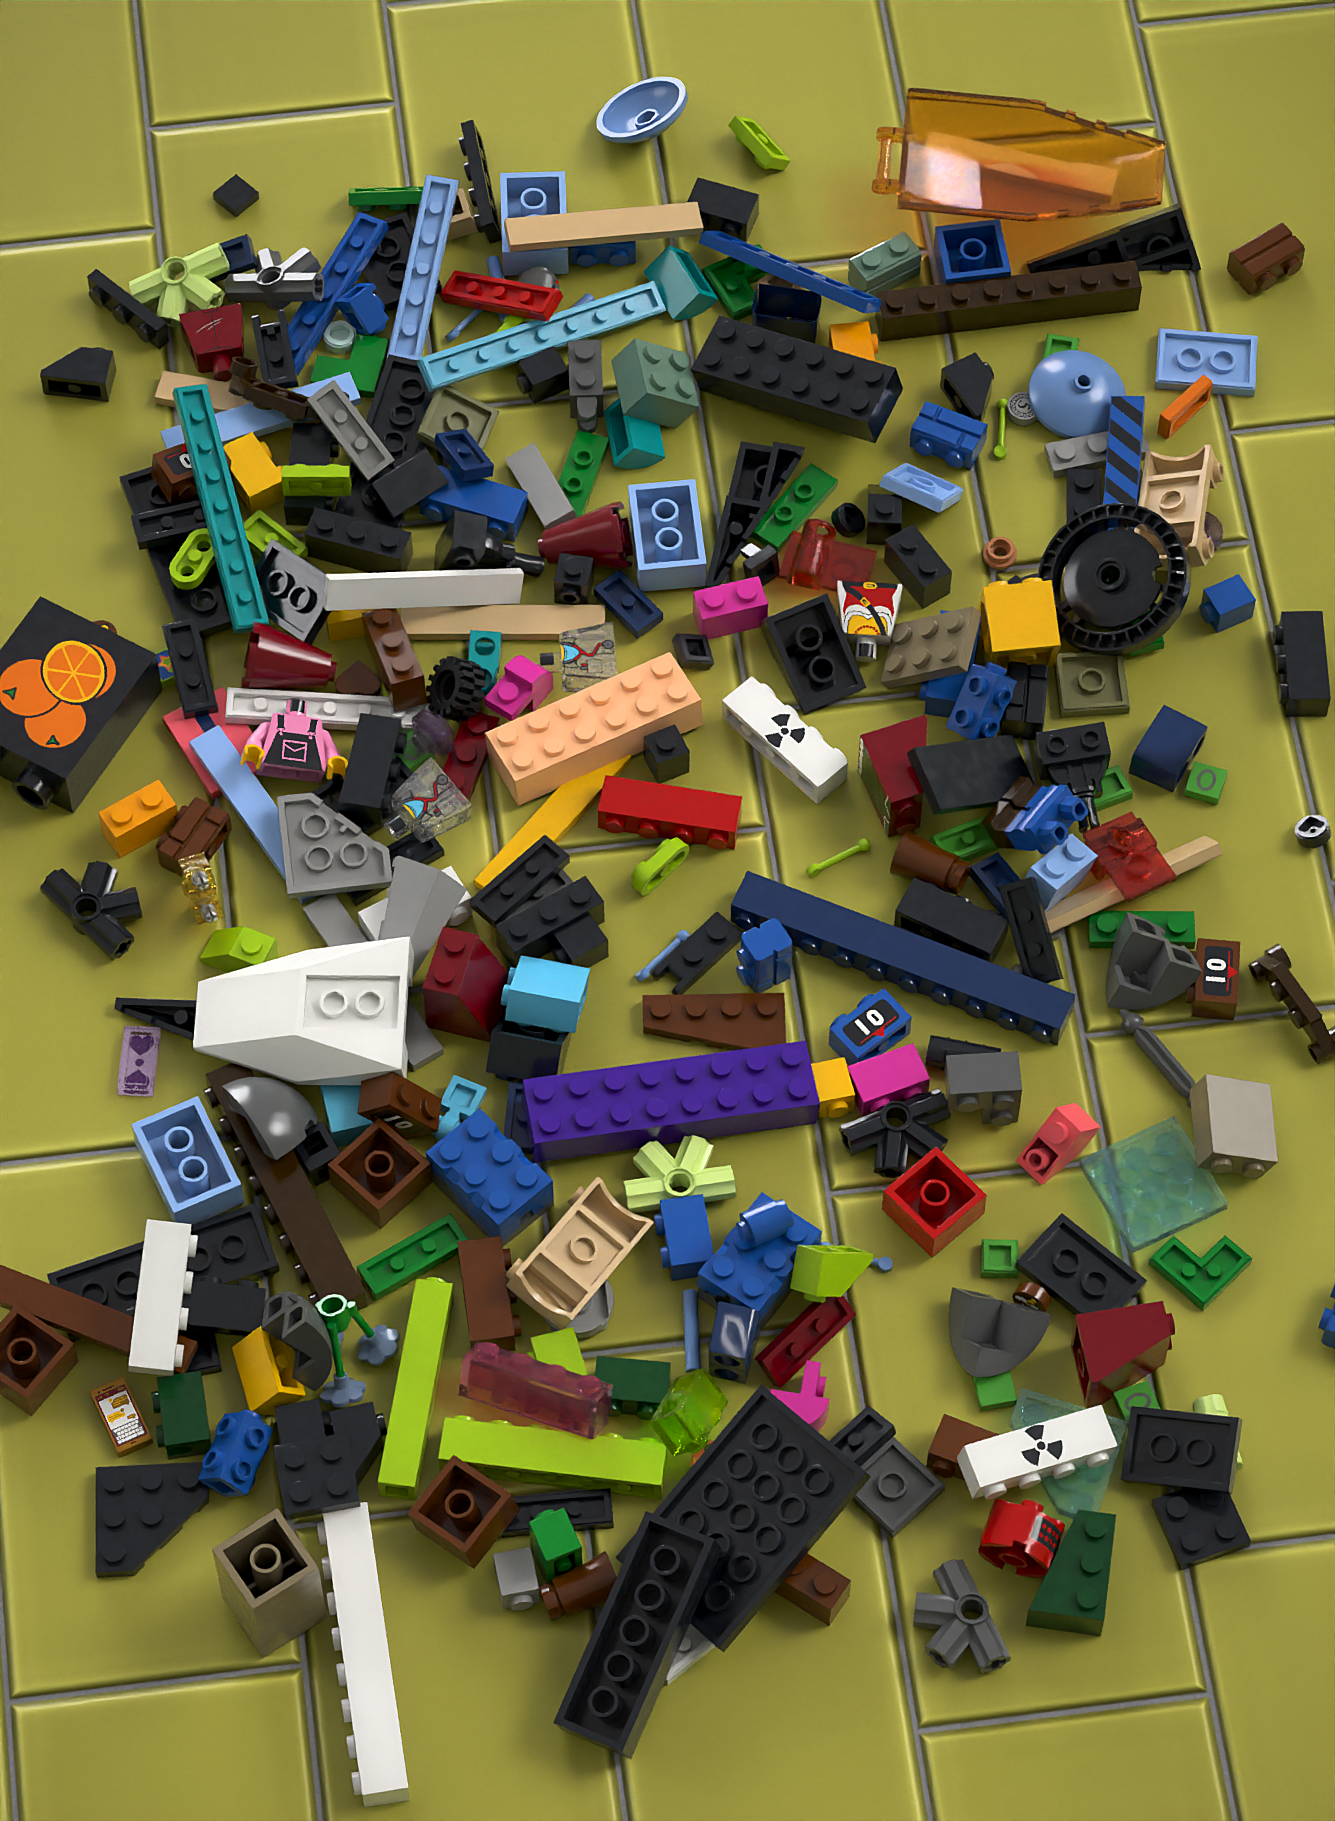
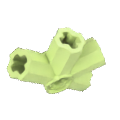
M215 243L184 258L178 256L168 258L164 261L161 268L129 281V288L132 296L145 307L159 302L156 315L164 320L167 326L180 328L179 314L188 313L190 302L200 310L216 308L222 305L225 292L209 279L229 271L230 265L221 245ZM184 272L182 278L175 280L177 274Z
M695 1135L684 1136L675 1159L657 1140L648 1142L633 1157V1163L646 1178L623 1181L627 1210L632 1213L660 1209V1200L703 1194L704 1202L736 1198L735 1180L731 1165L706 1168L713 1152V1145L709 1144L704 1138ZM676 1186H683L688 1190L677 1193L672 1189Z

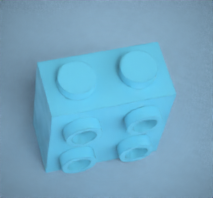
M521 955L517 968H510L507 984L504 985L501 1005L507 1006L505 1020L513 1021L521 1026L534 1025L549 1028L557 1033H575L586 1000L591 968Z

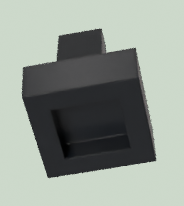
M750 543L741 549V555L747 559L743 562L745 579L759 576L763 587L781 574L778 552L770 545L759 549Z

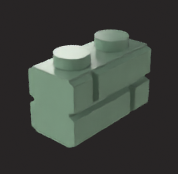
M903 231L893 236L891 240L888 239L850 258L848 263L849 284L855 289L876 297L877 292L888 291L920 275L922 254L908 234Z

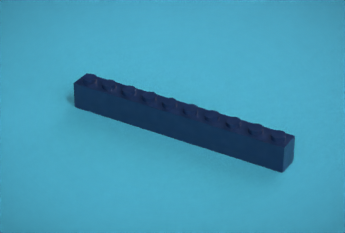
M750 871L746 872L731 903L730 921L743 930L748 931L754 927L759 929L760 924L776 918L791 938L792 945L799 947L806 954L823 956L833 960L840 967H852L865 972L874 980H886L898 985L906 992H917L931 997L933 1001L940 1005H952L964 1010L972 1017L989 1019L1006 1030H1018L1030 1035L1040 1043L1049 1042L1058 1046L1073 1012L1076 994Z

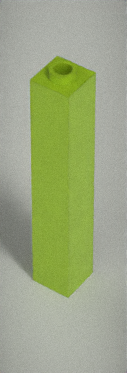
M429 1277L426 1280L416 1278L378 1477L379 1496L411 1501L417 1500L454 1301L453 1283H447L441 1278Z

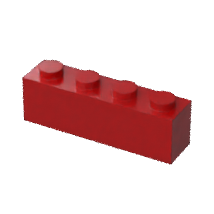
M605 775L598 807V828L605 829L611 833L627 832L639 834L648 839L657 837L673 839L678 837L686 844H703L718 850L725 848L735 849L742 816V796Z

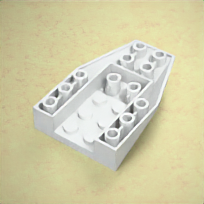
M410 936L305 950L199 981L193 1040L194 1051L298 1085H361L363 1080L390 1072H395L406 1078L408 1051L405 1044L408 987H412L414 951Z

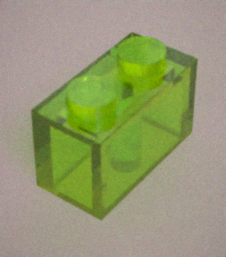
M702 1368L676 1377L649 1424L674 1457L687 1452L693 1454L706 1446L709 1434L714 1426L720 1422L721 1414L729 1401L706 1369Z

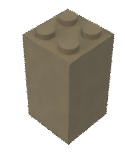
M278 1508L212 1548L222 1598L262 1658L327 1618L319 1568Z

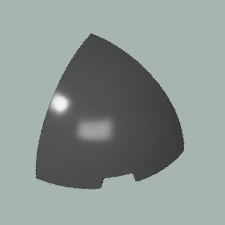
M1127 912L1118 930L1109 959L1106 977L1107 1006L1116 1009L1139 1010L1166 1003L1179 996L1194 983L1202 972L1200 965L1184 945L1177 946L1171 944L1168 939L1164 938V929L1140 916Z
M246 1077L221 1086L233 1110L244 1116L248 1121L263 1153L274 1160L279 1159L299 1145L307 1137L305 1130L316 1125L318 1122V1116L306 1098L294 1088L281 1081L267 1077Z
M952 1287L949 1304V1333L954 1353L961 1366L975 1377H990L1002 1374L1019 1365L1035 1350L1047 1330L1052 1315L1023 1304L999 1300L991 1295Z
M291 1291L281 1292L266 1300L261 1329L296 1350L292 1378L314 1392L317 1391L329 1377L332 1368V1344L322 1317L305 1298Z

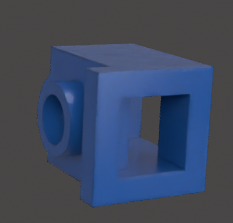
M358 283L335 301L346 321L355 328L356 335H376L386 327L385 322L389 320L384 312L385 306L382 300L372 293L376 289L374 283Z

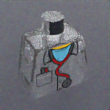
M613 622L562 632L559 634L560 652L539 653L541 667L551 673L561 672L562 690L566 692L577 693L617 675Z
M430 757L395 791L392 796V809L396 815L384 822V826L388 833L396 840L410 830L420 842H426L471 819L472 804Z

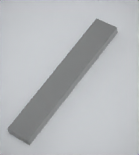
M327 894L302 908L304 916L326 947L368 942L335 894ZM408 999L405 1044L408 1051L407 1063L415 1071L440 1057L444 1052L438 1040Z

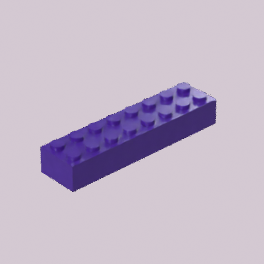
M806 1041L523 1079L521 1097L533 1163L637 1149L643 1147L648 1142L656 1140L661 1145L680 1143L684 1136L695 1135L708 1139L815 1124L820 1106Z

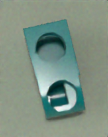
M470 630L468 661L479 664L481 666L480 670L484 671L485 676L481 680L486 681V687L481 688V692L485 693L484 696H487L497 684L502 656L501 632ZM482 640H488V641H491L492 643L480 642V641H482Z

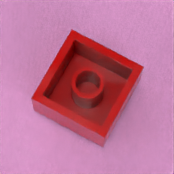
M936 1146L883 1191L882 1210L933 1258L985 1213L987 1195Z

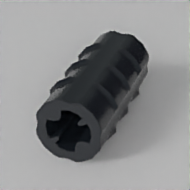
M931 1035L925 1066L939 1068L943 1071L945 1069L946 1055L1001 1052V1048L971 1043L967 1040L961 1041L951 1039L950 1037L945 1038Z

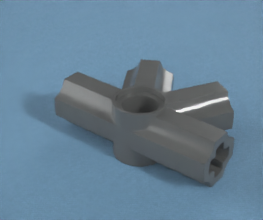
M304 247L285 262L282 261L279 251H272L269 248L260 250L256 257L258 267L255 268L256 273L228 274L225 280V296L228 302H265L267 307L272 310L282 309L291 302L322 301L325 295L324 277L322 273L317 274L321 269L320 263L311 251Z
M952 1559L942 1563L939 1568L933 1571V1577L942 1595L916 1593L913 1627L938 1630L926 1645L925 1652L931 1657L933 1662L942 1668L952 1670L969 1648L980 1673H991L1001 1669L1003 1665L1010 1661L1011 1656L989 1613L987 1600L980 1595L963 1559ZM972 1611L978 1613L981 1617L976 1620H968L963 1614Z

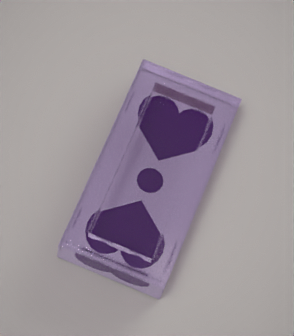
M124 1026L117 1083L118 1095L154 1097L161 1038L160 1027Z

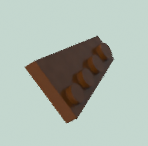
M784 993L643 995V1033L689 1042L690 1040L705 1042L707 1046L719 1049L722 1046L741 1050L785 1044Z

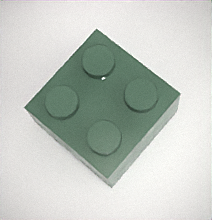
M634 338L611 360L623 415L676 429L699 408L687 353Z

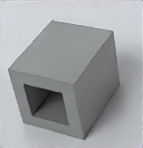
M531 1547L493 1554L502 1609L511 1608L512 1610L520 1611L532 1607L533 1603H539V1587Z

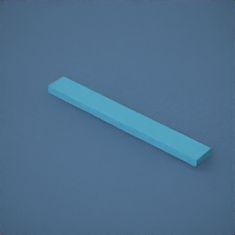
M651 281L555 313L549 322L533 320L419 358L417 364L428 391L431 392L518 363L519 360L554 346L557 350L568 346V341L587 340L665 313L666 308L655 282Z

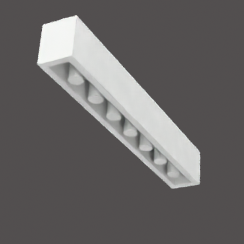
M362 1502L360 1507L323 1513L324 1522L317 1523L319 1543L320 1545L327 1544L329 1557L322 1558L324 1579H332L334 1592L327 1593L329 1615H337L339 1627L331 1628L334 1650H342L344 1663L336 1664L339 1686H347L349 1699L341 1700L344 1722H352L354 1735L346 1736L349 1758H357L359 1768L358 1772H351L354 1795H362L364 1807L408 1801L410 1796L367 1502Z

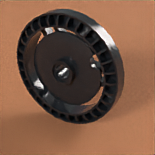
M1111 503L1085 510L1058 530L1042 556L1038 578H1041L1042 581L1052 580L1059 635L1069 644L1082 651L1104 656L1129 654L1145 648L1158 640L1172 627L1187 602L1191 587V565L1184 542L1175 529L1159 514L1146 507L1131 503ZM1128 527L1145 530L1158 538L1162 543L1168 560V579L1166 585L1155 581L1156 570L1163 567L1157 550L1146 538L1128 530ZM1066 565L1063 581L1066 600L1062 602L1060 587L1063 570ZM1120 574L1117 582L1108 585L1109 579L1113 575ZM1159 594H1163L1158 604H1156L1155 601ZM1073 610L1077 615L1069 619L1066 614ZM1148 611H1151L1143 620L1120 631L1108 633L1094 632L1080 627L1087 622L1097 627L1117 628L1128 625L1141 618Z

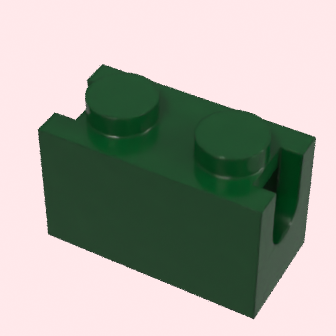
M597 1356L592 1394L593 1411L607 1417H618L621 1414L636 1415L642 1420H656L658 1417L666 1418L671 1363Z
M201 1371L157 1377L158 1391L151 1392L154 1414L161 1413L162 1425L155 1426L158 1448L165 1447L167 1449L168 1460L207 1454L211 1448V1437Z

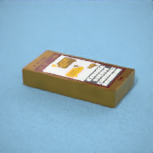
M124 1376L89 1391L119 1458L153 1443L151 1434Z

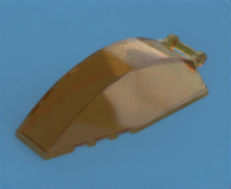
M909 88L907 91L904 127H880L877 129L876 139L879 141L877 174L876 179L872 181V191L882 195H898L897 209L1025 222L1067 221L1107 217L1161 205L1166 142L1127 129L1125 133L1107 127V122L1098 119L1095 123L1077 117V112L1068 109L1065 113L1046 107V102L1040 100ZM892 143L902 144L899 180L889 179Z

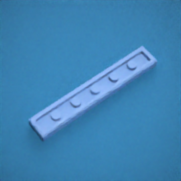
M426 175L388 355L413 360L422 358L459 186L458 180Z
M350 372L290 390L311 397L332 380H335L342 391L349 394V400L354 406L361 404L360 395ZM253 402L215 414L223 446L253 432L255 437H259L291 427L293 423L313 420L308 418L301 421L290 420L283 416V412L275 409L262 410L254 407ZM181 425L160 431L166 449L185 442Z
M217 725L189 741V747L286 882L278 807L245 762L244 765H240V754L220 726ZM317 896L300 897L297 899L303 905Z

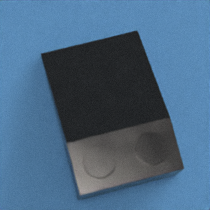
M828 593L767 617L759 622L770 652L803 714L867 688Z

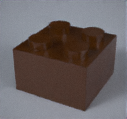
M378 1118L328 1164L330 1184L380 1229L432 1183L431 1163L381 1118Z
M16 1304L0 1322V1395L30 1416H33L79 1361L73 1342Z
M453 1455L407 1514L416 1530L475 1569L520 1509L510 1492Z

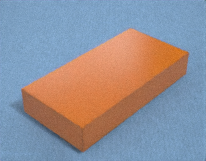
M1203 374L1160 414L1157 433L1163 438L1169 439L1210 401L1212 380Z

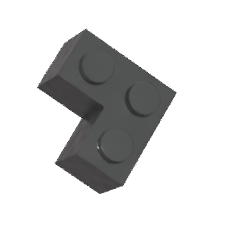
M1018 1051L946 1055L944 1075L948 1110L968 1113L980 1108L982 1124L1006 1126L1012 1122H1018L1022 1096Z

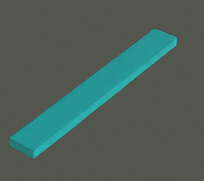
M207 384L174 388L172 394L234 633L251 632L253 630V622L269 626L267 612Z

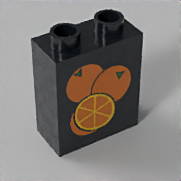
M40 596L0 650V777L12 782L15 793L27 804L37 809H47L50 803H53L74 813L162 692L157 654Z

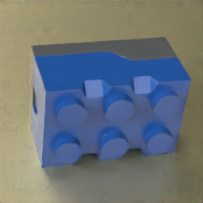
M480 1108L425 1152L426 1159L431 1163L432 1182L487 1237L501 1236L502 1248L554 1206L553 1180L536 1163L532 1164L524 1156L521 1148L512 1139L508 1140L500 1132L497 1124Z
M761 1192L749 1209L772 1198ZM791 1210L794 1226L787 1228V1233L756 1247L750 1242L744 1243L737 1227H734L726 1236L723 1245L717 1253L712 1254L699 1270L697 1297L714 1309H717V1304L720 1301L758 1311L760 1313L761 1332L794 1290L790 1288L797 1245H821L822 1231Z

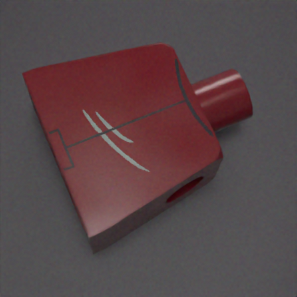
M241 303L179 314L182 336L197 371L200 373L213 372L214 379L217 381L227 382L231 380L230 366L232 358L244 357V321Z

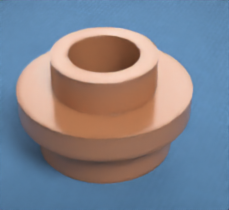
M995 537L985 545L983 558L986 564L994 569H1007L1015 563L1017 549L1008 538ZM1001 553L1005 556L1000 557L996 556L995 554Z

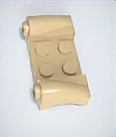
M1211 444L1203 445L1197 452L1183 457H1169L1153 451L1146 452L1138 506L1146 507L1159 514L1175 529L1184 542L1189 554L1191 568L1206 566L1208 559L1214 556L1213 541L1211 538H1207L1205 534L1204 522L1209 489H1217L1219 482L1224 481V467L1221 461H1217ZM1135 528L1134 532L1146 538L1157 550L1163 567L1157 570H1168L1167 555L1160 540L1145 530Z
M598 1176L587 1189L580 1186L567 1202L572 1206L525 1262L518 1258L505 1274L510 1279L506 1287L560 1330L568 1327L654 1223L649 1218L636 1215L620 1205L609 1193L604 1181Z

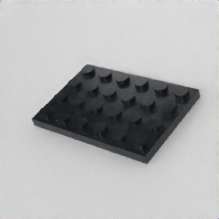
M763 1385L759 1386L652 1513L714 1538L722 1547L690 1622L693 1627L722 1652L726 1651L871 1477ZM635 1535L615 1557L622 1564Z

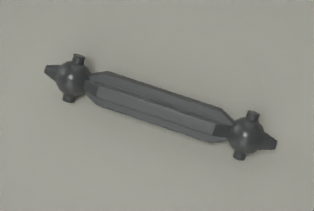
M1121 1009L1119 1011L1122 1018L1121 1028L1129 1034H1134L1136 1044L1181 1096L1188 1098L1187 1106L1191 1108L1190 1089L1196 1084L1194 1079L1153 1031L1143 1026L1144 1019L1140 1015Z

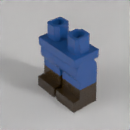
M1020 776L1002 797L1004 801H999L981 823L997 848L1035 851L1037 849L1039 853L1047 854L1054 845L1061 846L1068 838V828L1074 821H1082L1088 814V808L1081 798L1073 796L1067 785L1038 786L1034 785L1030 778Z

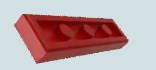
M454 270L439 295L444 303L549 322L564 297L559 289Z

